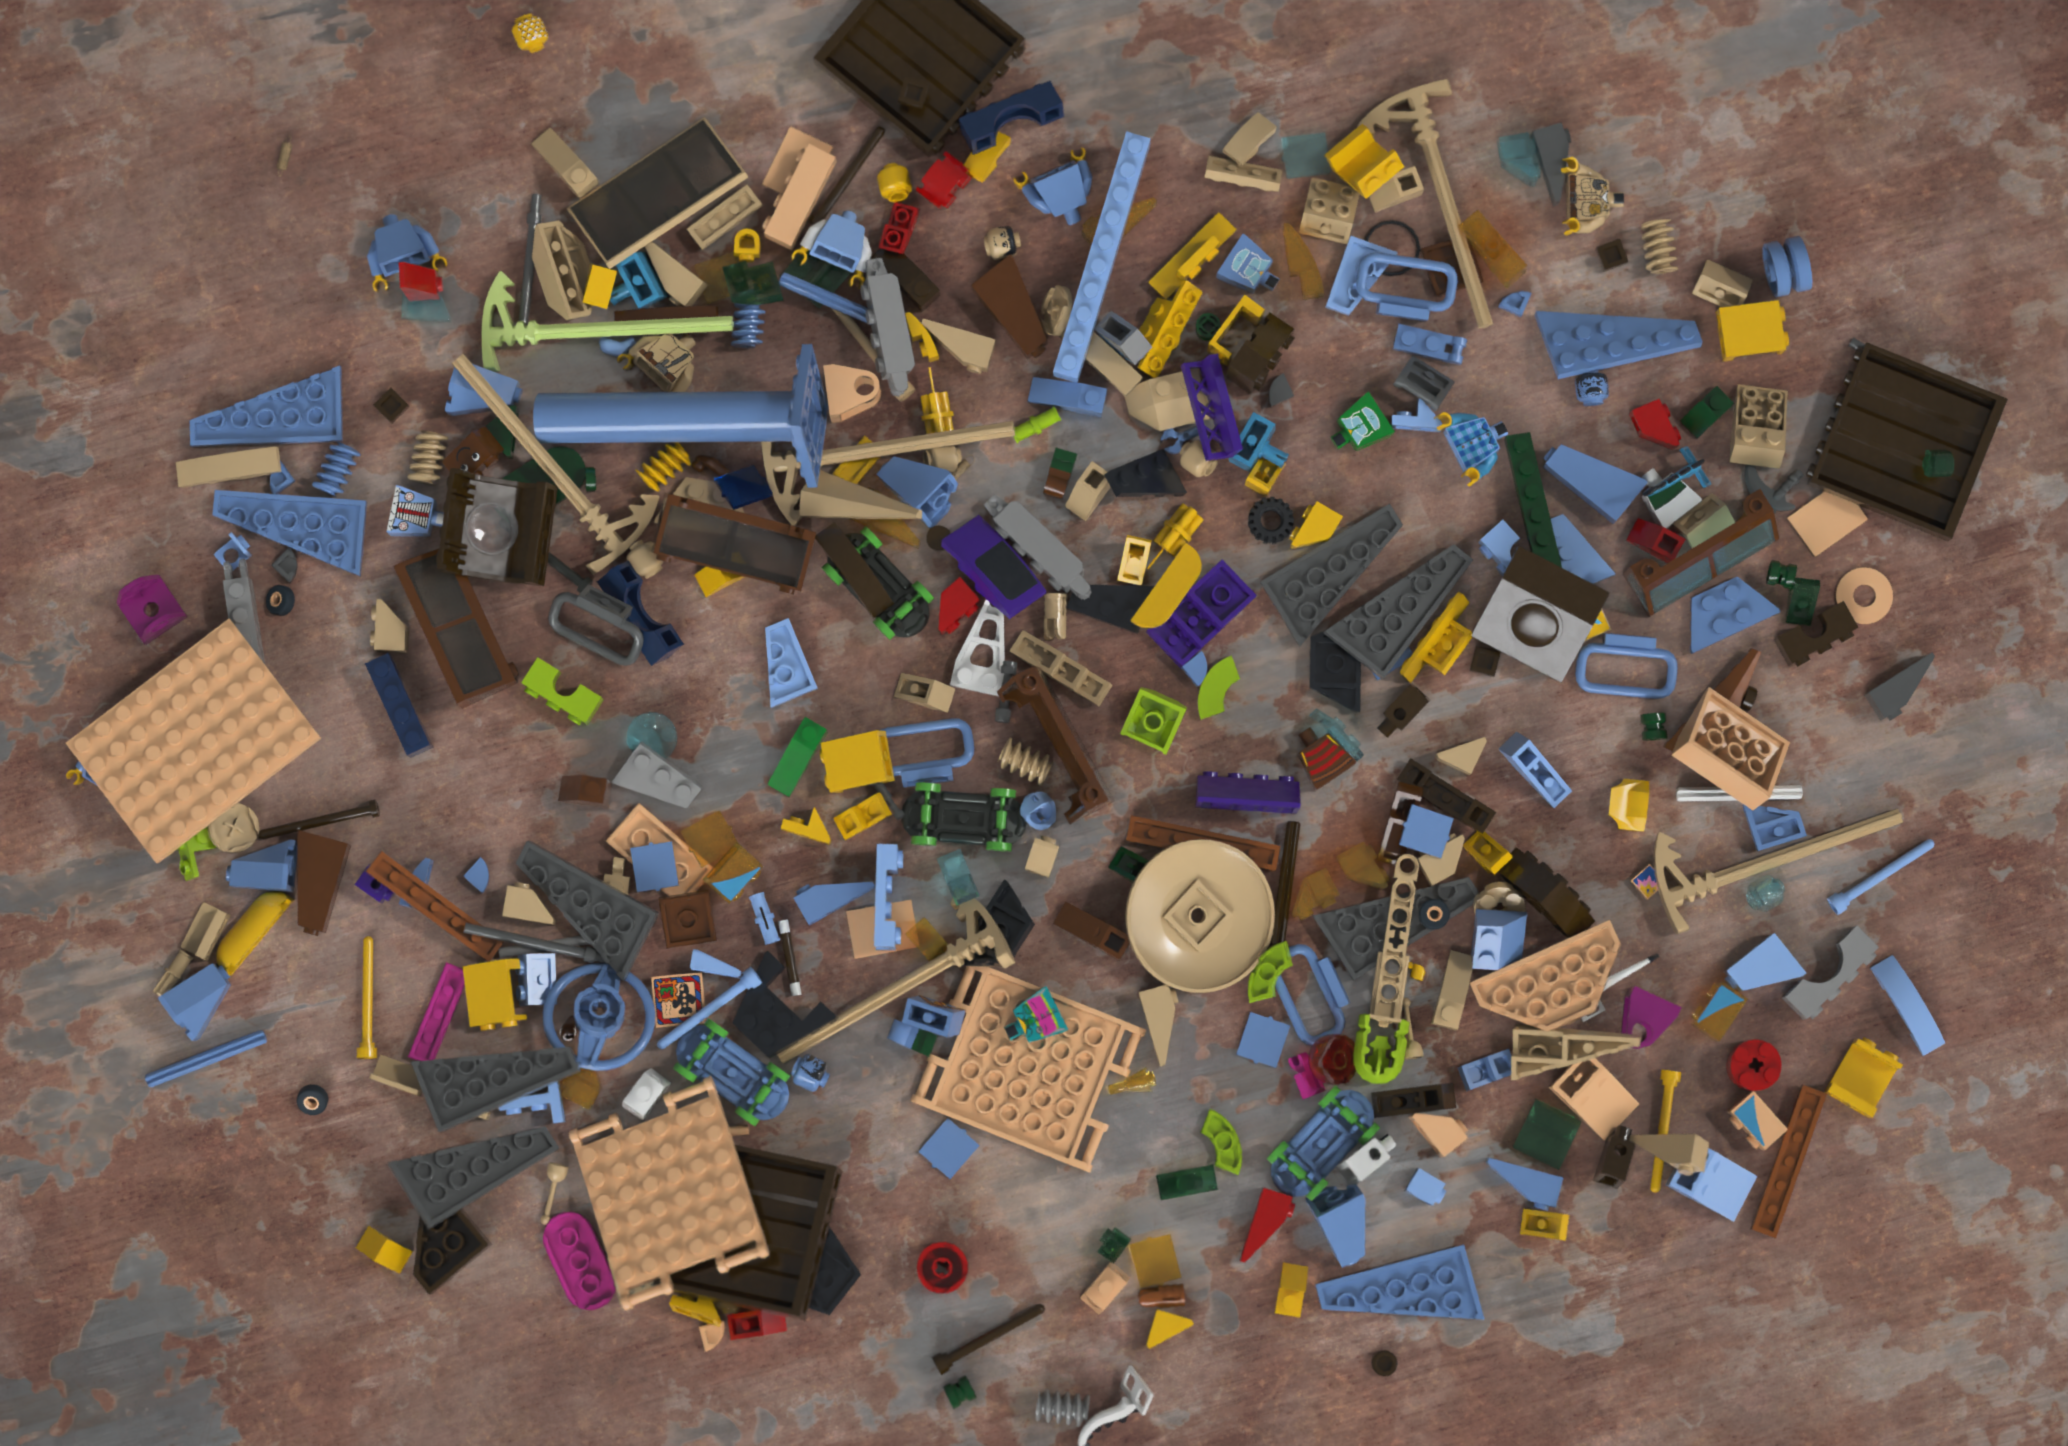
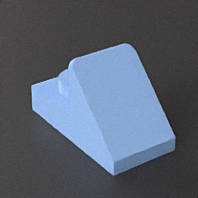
M1420 398L1417 399L1416 416H1412L1411 412L1398 411L1397 415H1392L1390 419V425L1393 429L1440 432L1441 430H1437V427L1442 425V422L1438 418L1434 419L1436 415Z

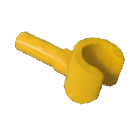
M1409 962L1408 968L1412 969L1409 977L1423 981L1425 969L1421 965Z

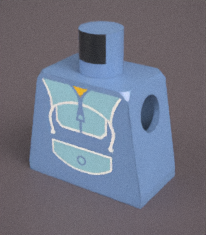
M1245 234L1241 235L1216 275L1217 279L1250 293H1254L1259 284L1273 291L1280 280L1268 272L1273 264L1272 258Z

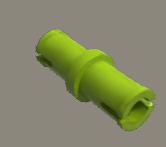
M1052 407L1035 417L1034 415L1030 416V420L1015 427V436L1013 437L1016 443H1019L1035 433L1041 434V430L1061 421L1056 408Z

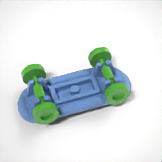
M708 1018L704 1025L695 1026L680 1037L676 1048L678 1062H676L673 1069L693 1083L696 1079L703 1082V1078L711 1076L718 1094L735 1105L737 1109L734 1112L753 1126H756L759 1120L773 1119L780 1115L789 1100V1089L786 1082L790 1075L772 1062L766 1065L727 1038L726 1036L729 1032Z
M1335 1085L1319 1101L1318 1104L1321 1108L1288 1143L1283 1140L1266 1158L1272 1164L1271 1177L1273 1183L1281 1192L1293 1197L1306 1195L1312 1201L1329 1183L1325 1178L1357 1143L1365 1145L1380 1129L1376 1122L1373 1123L1374 1111L1371 1103L1364 1095L1357 1091H1341Z

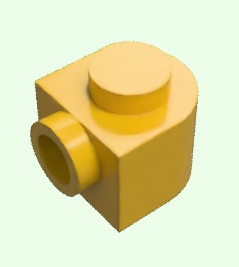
M742 229L735 236L734 256L739 257L740 262L752 263L754 258H760V239L758 234L752 229Z

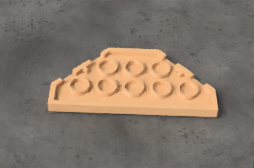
M1608 920L1472 981L1470 985L1480 1007L1548 1032L1596 1011L1621 943L1611 921Z

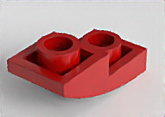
M894 202L889 222L885 224L878 248L903 255L914 230L920 209Z

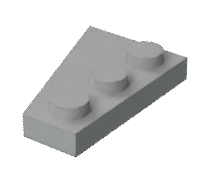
M642 741L611 782L684 808L690 805L703 787Z

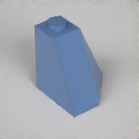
M473 364L509 407L519 403L523 389L520 388L518 380ZM454 367L448 391H450L449 396L452 397V400H447L445 412L450 416L492 411Z
M895 456L890 461L884 463L876 474L882 483L901 502L922 510V519L920 520L929 529L934 527L949 512L951 503L948 501L951 492H956L958 482L946 469Z
M288 840L232 860L231 866H228L226 870V881H230L229 886L294 892L297 867V841Z
M212 963L167 991L158 999L175 1023L187 1029L185 1033L191 1041H197L201 1038L229 990L231 984L228 979L231 976H229L222 965L218 967L217 964Z
M1357 1184L1348 1185L1346 1187L1347 1190H1337L1336 1186L1326 1187L1312 1201L1305 1198L1342 1268L1346 1265L1350 1266L1357 1263L1360 1258L1365 1256V1197Z

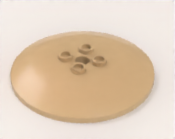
M1196 839L1183 841L1160 851L1140 870L1127 899L1126 930L1137 959L1156 979L1182 991L1193 993L1213 992L1239 982L1259 963V957L1267 950L1273 934L1275 922L1273 896L1260 868L1252 859L1237 848L1213 840ZM1200 908L1203 912V918L1195 923L1191 918V913L1194 909Z

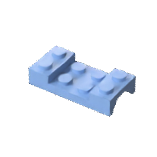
M877 844L875 950L896 951V945H901V927H897L895 921H887V919H892V904L890 901H887V893L892 894L893 878L888 876V874H898V868H903V851H899L897 844Z

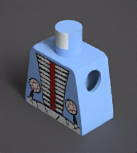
M396 485L387 533L390 536L430 537L433 526L441 527L443 525L444 512L436 511L437 501L435 499Z

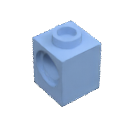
M1417 1168L1405 1191L1433 1206L1435 1202L1439 1204L1446 1193L1443 1187L1446 1183Z

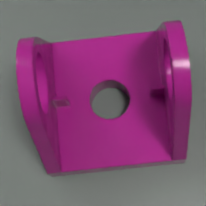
M159 574L142 576L133 580L120 590L116 601L144 645L149 644L188 617ZM150 603H156L159 607L158 613L153 617L147 616L145 612L147 605Z
M1636 986L1630 987L1624 997L1621 1033L1632 1034L1634 1025L1636 1023L1641 1024L1646 1029V1038L1643 1042H1640V1046L1631 1048L1639 1049L1650 1046L1678 1017L1682 1007Z

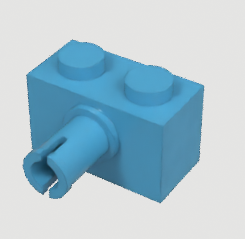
M635 252L616 265L624 283L612 289L611 296L613 298L610 301L613 305H617L632 295L638 309L649 308L668 297L646 252Z
M1253 412L1240 434L1243 450L1234 457L1229 458V462L1250 473L1257 461L1262 457L1282 468L1289 454L1270 445V439L1276 430L1275 423Z

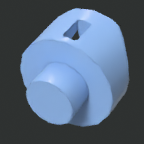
M1042 791L1030 793L1023 799L1020 814L1031 827L1037 830H1044L1056 821V806L1047 793Z

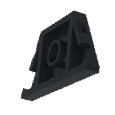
M1323 632L1310 637L1309 688L1356 713H1360L1361 662Z
M1003 880L987 905L986 910L997 923L1013 957H1015L1035 926V923L1008 881ZM982 916L978 919L979 932L987 927V923ZM987 946L983 954L974 953L975 958L971 961L965 958L964 965H962L1002 967L996 958L995 947L989 949Z

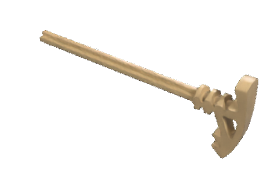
M1445 79L1418 86L1390 97L1371 110L1358 124V127L1363 123L1369 129L1371 135L1374 136V126L1389 132V122L1415 123L1411 128L1414 134H1418L1415 138V143L1422 146L1478 328L1480 329L1493 325V321L1436 143L1439 133L1432 130L1436 126L1435 121L1429 119L1432 115V110L1425 108L1429 103L1428 97L1450 96L1452 94L1450 83ZM1406 102H1408L1411 110L1388 111L1393 107H1396Z
M464 354L458 357L452 363L453 366L580 512L579 520L589 523L588 531L595 530L597 532L595 539L597 541L604 540L603 548L608 554L586 564L588 570L593 575L625 552L639 538L653 517L659 496L640 495V499L644 502L643 506L629 505L628 509L632 513L630 517L609 524L606 521L609 515L607 513L603 515L599 513L601 506L593 504L587 499ZM637 523L635 530L624 541L615 531L629 524Z
M1013 421L826 449L822 452L820 469L823 465L1011 437L1015 436V426ZM762 442L764 466L770 491L782 514L792 526H796L802 516H799L800 510H795V507L800 502L801 494L794 495L793 491L801 463L797 462L796 454L793 450H788L786 456H784L782 452H774L775 442ZM787 471L784 491L781 493L776 472Z
M1897 808L1715 873L1705 870L1703 877L1694 874L1692 881H1689L1674 864V860L1680 858L1681 854L1670 850L1668 845L1675 843L1676 840L1659 832L1654 847V871L1660 899L1675 934L1689 930L1688 924L1676 909L1683 905L1684 899L1690 903L1694 902L1696 895L1703 899L1707 891L1712 895L1717 894V889L1721 886L1903 823L1902 814ZM1664 867L1679 884L1678 886L1668 889L1664 876Z
M956 889L950 905L955 910L958 909L956 917L961 922L966 921V940L960 937L956 940V946L951 943L947 945L945 953L838 1014L837 1017L839 1019L834 1023L827 1024L820 1028L818 1032L804 1037L795 1045L777 1054L782 1064L786 1063L950 966L956 965L961 967L964 965L965 958L968 961L975 958L974 953L983 954L986 946L989 949L995 947L996 958L1003 968L1011 966L1015 963V960L997 923L979 901L966 892ZM982 916L987 923V927L979 932L978 917Z

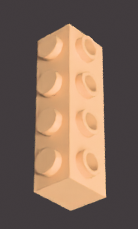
M808 144L806 150H800L796 162L799 164L795 172L790 171L785 181L787 188L784 194L779 193L774 203L776 210L773 216L768 215L762 227L765 230V238L790 250H793L837 162L835 156Z

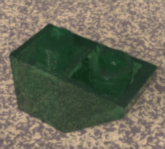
M1214 1165L1156 1175L1161 1200L1218 1190Z

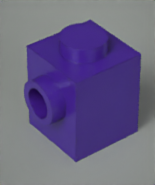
M366 868L354 885L382 904L385 900L389 902L395 893L365 872Z

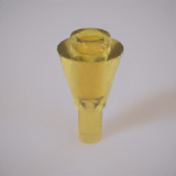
M1146 1067L1122 1082L1108 1085L1111 1095L1125 1091L1153 1092V1087L1157 1086L1154 1072H1149Z

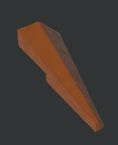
M1753 648L1749 649V653L1741 662L1736 664L1731 669L1732 672L1713 689L1739 708L1761 655L1760 651ZM1687 721L1678 728L1676 734L1669 741L1665 742L1664 748L1673 752L1677 739Z

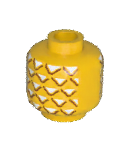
M531 13L517 18L514 21L515 25L512 27V33L518 47L521 50H529L530 53L542 50L544 48L543 44L548 40V33L541 18L533 16Z

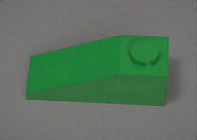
M804 717L767 785L790 798L828 734L827 729Z

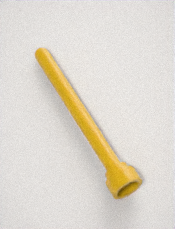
M366 936L363 939L362 1043H359V1048H357V1059H377V1048H375V1043H372L373 938Z
M1661 1069L1660 1080H1662V1085H1664L1657 1135L1668 1134L1674 1087H1677L1678 1082L1681 1081L1682 1072ZM1654 1156L1650 1189L1654 1193L1660 1191L1664 1161Z

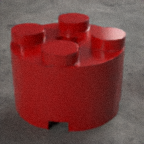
M945 151L943 155L946 158L943 161L937 159L921 180L924 186L922 188L917 186L916 188L920 195L938 209L943 207L949 209L957 198L954 195L959 188L964 189L972 179L969 175L970 169L949 152Z
M1758 1039L1737 1044L1730 1052L1726 1061V1070L1730 1080L1746 1091H1760L1771 1087L1779 1079L1782 1069L1781 1057L1776 1048L1771 1043ZM1752 1058L1755 1062L1759 1063L1756 1073L1754 1069H1749V1064L1753 1061Z
M937 1242L929 1245L921 1252L917 1261V1275L920 1282L925 1288L935 1293L945 1294L955 1291L964 1283L968 1274V1261L964 1252L958 1246L949 1242ZM938 1261L942 1263L947 1261L949 1263L947 1267L949 1272L946 1275L943 1272L939 1274L936 1272L938 1268L936 1263Z

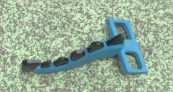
M1688 446L1679 449L1688 465L1682 467L1656 486L1648 488L1643 493V496L1657 494L1685 478H1690L1693 474H1695L1703 488L1709 487L1712 484L1701 468L1705 460L1697 461Z

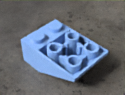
M1708 1148L1704 1172L1683 1175L1678 1172V1169L1674 1168L1666 1186L1734 1222L1757 1176Z

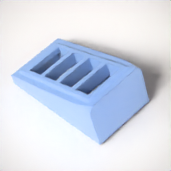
M693 949L690 964L692 971L739 979L742 976V972L739 969L704 952Z

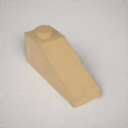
M551 128L547 129L531 143L579 199L586 196L599 185L597 177Z
M653 241L647 244L645 248L665 291L671 295L669 300L678 307L683 305L693 306L708 285Z
M923 318L922 325L927 332L963 366H967L966 370L976 374H981V371H988L996 339Z
M1450 950L1431 1024L1454 1031L1458 1030L1473 970L1471 955Z
M1168 985L1138 993L1160 1067L1166 1064L1175 1014L1174 1004L1179 1003L1175 988L1170 989Z
M1696 1134L1630 1136L1632 1142L1678 1169L1680 1174L1693 1175L1694 1172H1704L1709 1142Z

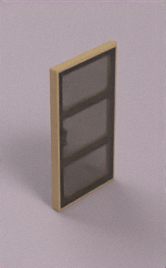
M703 117L567 207V210L607 267L611 269L747 179L748 176L709 124V121Z

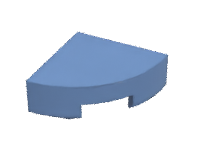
M1519 291L1509 294L1500 302L1498 307L1521 317L1532 293Z
M281 460V472L270 475V488L273 494H279L296 482Z
M1202 651L1182 666V670L1196 687L1203 682L1207 673V661Z
M480 857L465 873L464 877L481 893H484L487 889L489 870L486 862Z

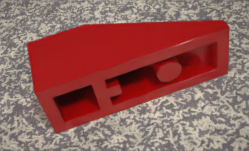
M399 262L400 288L409 301L440 299L439 292H443L444 289L443 278L438 277L436 270Z
M1264 1187L1262 1188L1239 1261L1245 1263L1279 1229L1287 1217H1292L1296 1203L1292 1202L1293 1197Z

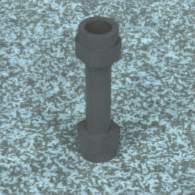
M1003 661V666H1001V673L1004 674L1002 686L1016 675L1017 662ZM1000 699L999 708H996L995 712L996 722L1010 723V700L1002 703Z

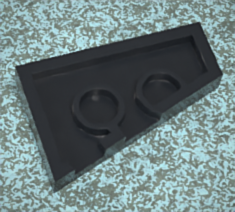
M1164 449L1104 474L1116 497H1142L1143 495H1155V497L1174 495V497H1181L1187 493Z

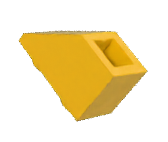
M1316 501L1314 506L1308 505L1302 515L1305 522L1301 528L1296 526L1289 537L1293 541L1290 548L1296 550L1327 542L1332 537L1343 516Z

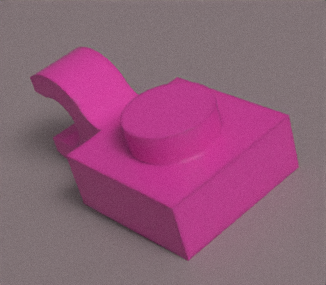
M1307 1052L1288 1058L1290 1067L1298 1072V1074L1294 1075L1302 1099L1326 1091L1317 1067L1312 1068L1310 1065V1058Z

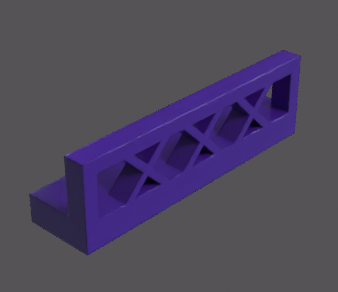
M1218 354L1208 355L1202 361L1183 363L1181 369L1205 461L1234 457L1243 450ZM1200 368L1202 376L1200 383L1192 378L1190 369ZM1199 391L1207 396L1208 404L1206 406L1198 401L1197 394ZM1205 415L1213 419L1215 425L1213 430L1204 425L1203 418ZM1211 439L1220 444L1221 452L1212 453L1209 444Z

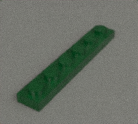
M1526 432L1507 435L1504 438L1530 552L1562 568L1531 434Z

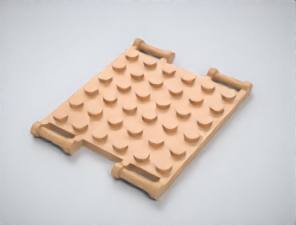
M965 966L966 968L955 996L949 1001V1005L965 1010L966 1016L962 1023L960 1034L956 1038L948 1061L930 1054V1057H927L926 1069L916 1094H912L910 1101L1091 1173L1093 1168L1091 1163L1103 1133L1107 1132L1109 1125L1090 1118L1109 1070L1128 1078L1131 1071L1129 1070L1130 1064L1140 1039L1145 1036L1147 1030L1050 992L1068 1031L1031 1043L1028 1042L1025 1034L1010 1040L1004 1026L1017 1020L1013 1010L1042 988L990 967ZM978 971L982 973L970 1006L963 1004L974 973ZM1127 1030L1132 1034L1120 1064L1116 1065L1112 1061L1123 1033ZM941 1066L945 1069L932 1101L927 1100L925 1096L936 1068ZM1089 1125L1094 1127L1082 1161L1074 1157L1086 1127Z
M711 1076L703 1078V1082L685 1089L663 1094L669 1113L624 1130L619 1115L613 1113L605 1120L579 1130L575 1128L569 1131L619 1290L621 1304L625 1311L632 1309L635 1304L658 1295L673 1293L674 1289L669 1275L715 1257L717 1268L720 1274L728 1272L731 1267L757 1257L764 1258L770 1255L725 1113ZM705 1091L708 1092L709 1097L682 1108H677V1102ZM613 1127L615 1134L586 1145L583 1144L582 1139ZM756 1241V1247L725 1258L724 1253ZM660 1278L661 1284L630 1295L629 1290Z

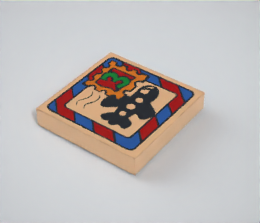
M702 972L651 977L656 1016L655 1028L679 1026L705 1007ZM707 1018L704 1019V1020H703L702 1022H700L699 1024H704L705 1021L707 1020Z

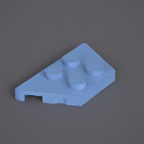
M1738 576L1690 599V652L1693 654L1780 613V610Z

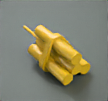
M928 367L932 393L920 396L923 410L921 419L925 422L926 434L954 430L952 422L954 413L950 410L948 392L938 393L934 391L931 367Z
M1182 503L1172 517L1164 521L1163 524L1165 526L1153 539V542L1162 547V549L1149 564L1148 570L1164 550L1172 557H1175L1184 544L1192 540L1191 536L1204 521L1194 508Z

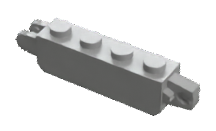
M882 258L869 259L866 261V279L863 285H861V296L867 302L866 321L868 325L871 324L873 332L870 335L871 346L873 349L876 348L878 357L875 359V366L877 372L881 373L882 380H888L891 394L899 397L908 388L907 375L915 366L898 277L892 273L887 274Z
M995 494L984 504L987 511L993 517L996 526L995 530L1004 540L1008 537L1014 543L1012 547L1020 556L1023 557L1026 554L1032 560L1030 565L1039 574L1044 572L1050 577L1048 582L1057 591L1062 589L1067 594L1071 590L1081 600L1090 598L1092 592L1090 585L1083 578V563L1018 501L1008 504Z
M239 559L238 565L241 578L233 579L232 565L229 561L224 562L225 580H223L228 619L234 623L265 664L254 585L252 579L249 578L246 560Z

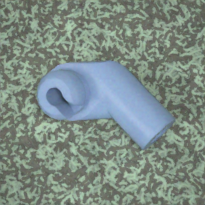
M632 336L621 342L610 337H602L599 340L600 349L605 354L614 357L628 353L629 349L636 343Z

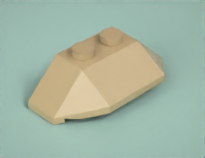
M559 220L537 224L534 233L532 260L548 306L566 320L589 316L593 305L583 303V296L590 261L583 242L571 231L563 227Z
M1200 368L1190 369L1192 378L1200 383L1202 379ZM1182 371L1139 383L1124 396L1129 415L1158 431L1195 423ZM1199 391L1197 394L1198 401L1206 406L1208 404L1207 396ZM1205 415L1203 421L1208 420L1210 417Z

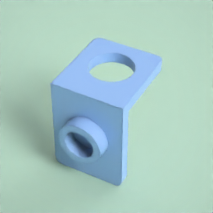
M230 532L228 535L232 539L216 551L214 556L223 565L226 562L224 559L225 552L228 549H235L238 552V559L236 562L230 563L234 571L239 567V559L247 560L252 555L247 550L250 545L243 536L237 537Z

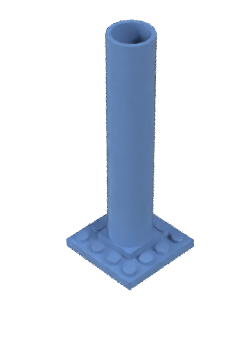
M802 344L801 355L796 357L798 375L793 377L792 391L538 393L534 402L533 425L535 437L539 443L792 442V446L796 450V460L801 463V477H805L807 488H817L829 406L812 344Z

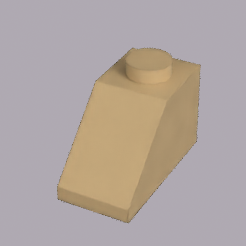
M901 673L894 697L929 709L948 713L955 688L933 679Z
M515 882L514 887L507 886L502 916L555 926L556 920L534 890L529 889V884Z

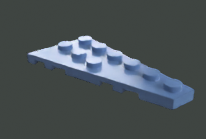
M215 490L213 516L361 577L367 501Z
M1464 1245L1315 1284L1322 1310L1485 1320Z

